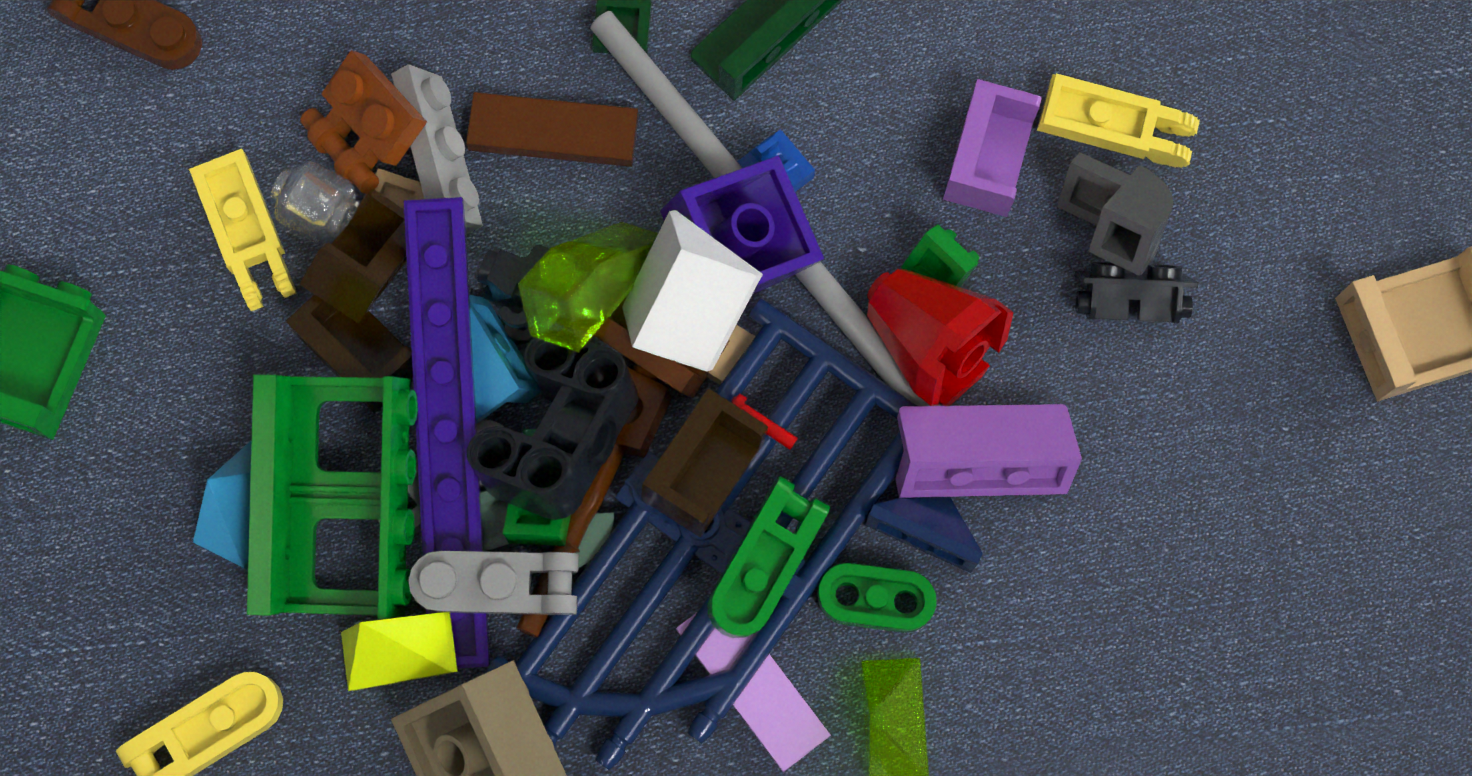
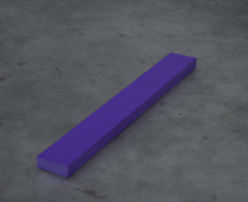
M462 197L404 200L413 385L418 401L416 441L423 556L436 551L484 552L480 479L467 460V448L470 440L477 433L464 200ZM426 609V614L440 613ZM450 613L457 669L490 666L487 613Z

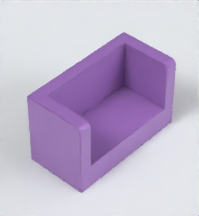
M977 79L943 200L1005 217L1008 216L1017 192L1016 184L1032 125L1042 99L1040 96Z

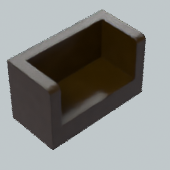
M369 190L348 225L332 244L324 243L318 250L300 285L359 324L407 262L404 209L376 190Z
M314 294L286 320V323L296 336L337 377L384 378V376L407 379L413 378L412 348L409 345L404 346L370 311L366 313L358 324ZM363 402L374 414L383 406V402Z
M708 388L642 483L641 500L701 538L764 445L768 426Z

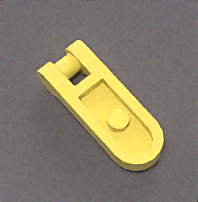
M257 672L240 673L121 745L116 750V753L125 768L132 767L136 776H193L268 730L277 722L283 708L281 690L272 679ZM165 745L174 762L161 769L153 754Z

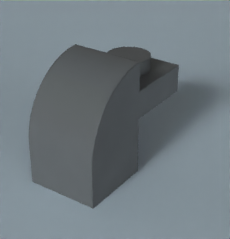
M1080 152L1070 162L1057 207L1097 225L1088 252L1140 276L1157 253L1173 208V197L1167 185L1157 175L1140 165L1129 175Z

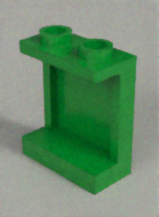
M6 264L4 271H0V423L54 440L106 315L90 301L92 294L87 290L63 281H59L56 288L38 283L40 278L36 274L18 266Z

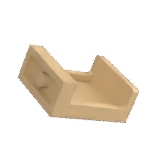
M1472 246L1466 248L1454 258L1376 281L1374 275L1353 281L1335 298L1377 402L1472 372Z

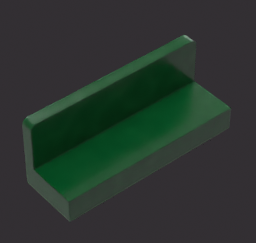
M746 0L691 51V61L735 101L843 0Z

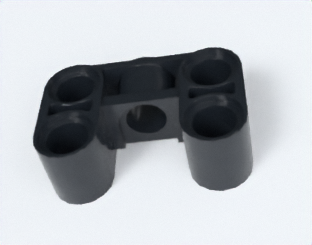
M549 330L533 337L527 344L524 352L525 364L543 396L552 402L534 435L530 437L500 426L485 428L476 433L470 440L467 448V460L490 495L544 518L557 520L575 513L582 504L585 494L599 469L611 455L618 435L637 405L638 389L620 353L562 331ZM563 364L559 368L552 370V368L556 367L557 365ZM614 381L611 385L600 388L605 383ZM508 459L505 464L494 468L498 462ZM560 477L555 484L542 488L549 480Z

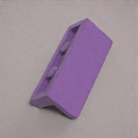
M1063 404L903 406L899 409L897 416L904 448L895 479L899 498L1067 494L1082 460L1068 408Z

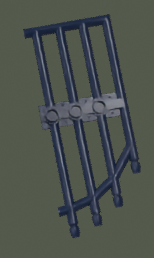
M761 298L750 312L749 317L763 327L724 378L715 393L729 402H732L731 400L738 394H742L781 339L808 357L809 360L767 416L768 419L786 430L828 372L856 390L853 397L791 481V483L795 484L793 491L808 499L875 404L896 419L901 407L917 405ZM900 430L805 562L802 559L770 618L759 631L755 632L730 669L674 685L715 629L708 617V597L639 694L597 692L694 556L718 573H723L751 524L733 511L730 506L777 441L766 435L764 445L701 538L641 500L642 483L660 459L649 451L641 463L635 467L615 497L616 500L629 508L572 585L571 595L577 596V614L550 615L543 625L538 638H533L515 663L528 688L530 697L555 707L543 724L553 742L554 748L557 747V740L565 736L579 715L622 717L612 730L613 735L610 738H606L595 758L597 762L610 770L621 760L626 753V746L634 742L652 716L706 701L704 704L705 709L702 712H698L695 716L688 734L701 744L706 741L718 727V720L726 716L821 582L825 573L831 568L870 513L873 505L877 503L896 476L904 452ZM781 511L776 523L786 529L793 518ZM647 522L676 542L570 688L536 675ZM499 655L493 660L485 673L510 661Z

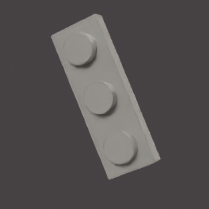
M407 64L391 73L394 86L427 121L411 145L424 199L462 197L465 210L466 234L482 227L483 224L478 209L479 195L470 180L464 158L465 144L456 129L450 107L451 93L442 76Z

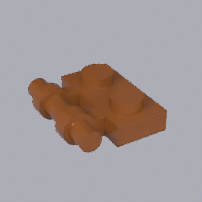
M353 50L346 56L321 93L333 107L329 114L324 117L318 109L311 108L305 111L300 118L301 124L308 131L307 138L318 152L327 153L335 162L334 169L342 180L347 184H354L363 194H367L371 189L375 190L379 184V178L372 171L377 161L380 160L383 163L397 166L427 123L422 115L365 54ZM351 129L360 137L353 148L345 141Z

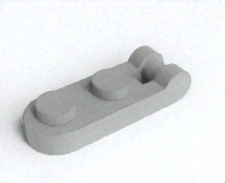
M430 552L419 558L411 568L408 580L410 592L416 602L424 608L440 613L576 615L577 596L571 595L572 573H578L579 554L566 552ZM531 573H548L547 595H531Z

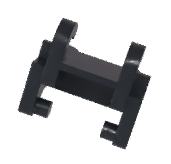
M535 245L526 257H520L502 249L499 252L490 249L484 256L479 268L477 281L486 285L484 299L494 302L496 307L500 308L498 312L500 318L506 324L504 327L505 332L515 343H529L533 337L540 334L551 309V298L559 282L557 274L551 272L550 268H548L553 257L552 251L542 245ZM529 324V326H528L525 330H519V329H517V328L525 327V326H527V325Z

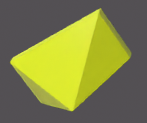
M450 612L360 622L341 632L348 691L458 672Z

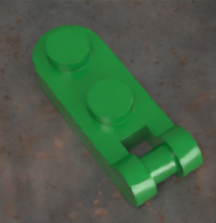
M778 476L768 490L760 509L710 594L707 603L708 617L713 627L725 636L745 638L759 631L766 624L830 510L829 505L816 497L809 501L793 491L795 484L782 476ZM781 511L798 521L793 533L776 523Z

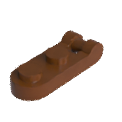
M52 0L46 9L51 16L60 22L162 68L171 70L182 69L195 61L202 48L201 35L191 18L155 0H99L92 12L81 8L85 0Z

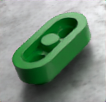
M843 563L829 569L820 582L817 595L822 612L835 623L901 633L914 632L925 626L935 612L937 601L933 586L919 573L853 563ZM842 586L852 587L857 593V602L850 606L842 605L836 598L837 589ZM899 594L910 595L915 601V610L908 614L899 612L894 605L895 597Z

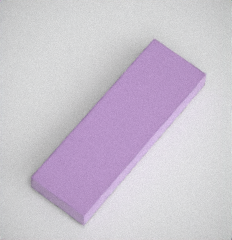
M696 613L676 628L680 636ZM715 628L695 656L709 675L728 670L754 633L745 638H731L721 634ZM770 654L733 704V707L783 773L831 736Z

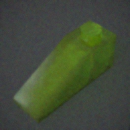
M619 222L551 247L518 283L530 336L579 352L633 289L635 280L658 233Z

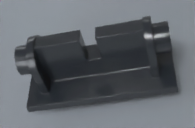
M1092 262L1091 272L1075 271L1074 276L1081 282L1087 283L1086 291H1077L1075 310L1076 313L1086 314L1088 320H1128L1129 299L1138 300L1137 320L1179 323L1181 318H1190L1193 309L1192 296L1184 295V287L1198 288L1199 282L1182 275V267L1152 264L1148 265L1147 274L1139 276L1134 273H1125L1124 268L1111 262Z

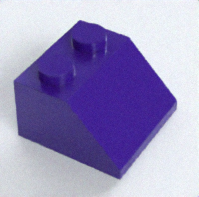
M779 155L680 190L660 210L664 221L669 211H678L761 272L763 275L752 295L824 260V256Z

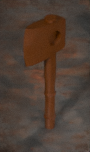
M633 366L632 369L628 368L638 389L637 405L618 435L611 455L595 476L583 498L582 504L575 513L571 514L565 546H553L551 552H580L578 548L606 496L624 454L644 458L649 450L672 396L668 387L657 382L658 377L640 366ZM614 381L607 382L600 388H605L611 385ZM541 573L531 595H547L548 573ZM522 614L516 629L538 638L548 615Z

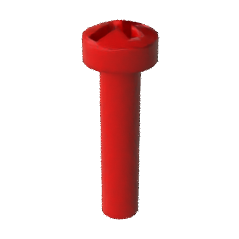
M741 393L731 400V403L768 426L766 435L789 450L792 449L798 439L796 436L747 405L745 402L748 398Z

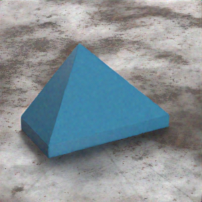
M252 441L248 442L207 479L193 543L244 569L248 568Z

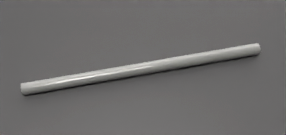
M607 11L597 17L590 27L592 32L712 176L717 178L742 169L611 11ZM821 262L795 274L888 386L917 406H930L913 392L868 317Z

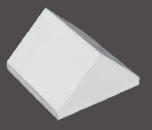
M669 211L622 306L632 347L706 372L713 370L763 274L678 211Z

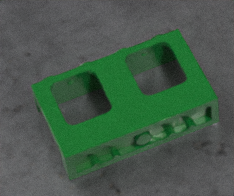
M253 375L247 615L271 616L280 613L376 615L378 616L377 619H390L405 615V605H409L412 599L408 581L411 570L406 569V545L412 543L415 532L413 511L407 509L408 485L413 484L416 475L415 453L409 449V426L415 424L418 412L416 393L414 390H410L411 379L384 376V378ZM329 401L383 402L381 472L326 471L321 468L318 461L319 412L324 403ZM326 518L380 520L378 590L326 589L317 584L315 579L316 529L321 520Z

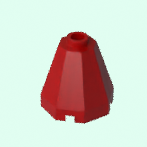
M897 269L892 274L889 272L883 273L874 281L867 294V299L869 300L867 317L913 392L930 406H938L939 402L944 406L952 405L983 377L990 365L982 358L989 347L998 353L1008 340L1014 314L1013 311L997 299L906 269Z

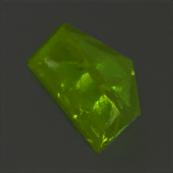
M920 658L861 661L868 776H929Z

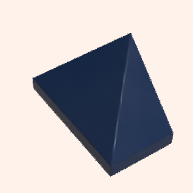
M951 497L898 498L873 505L865 524L869 528L969 573L978 565L983 554Z

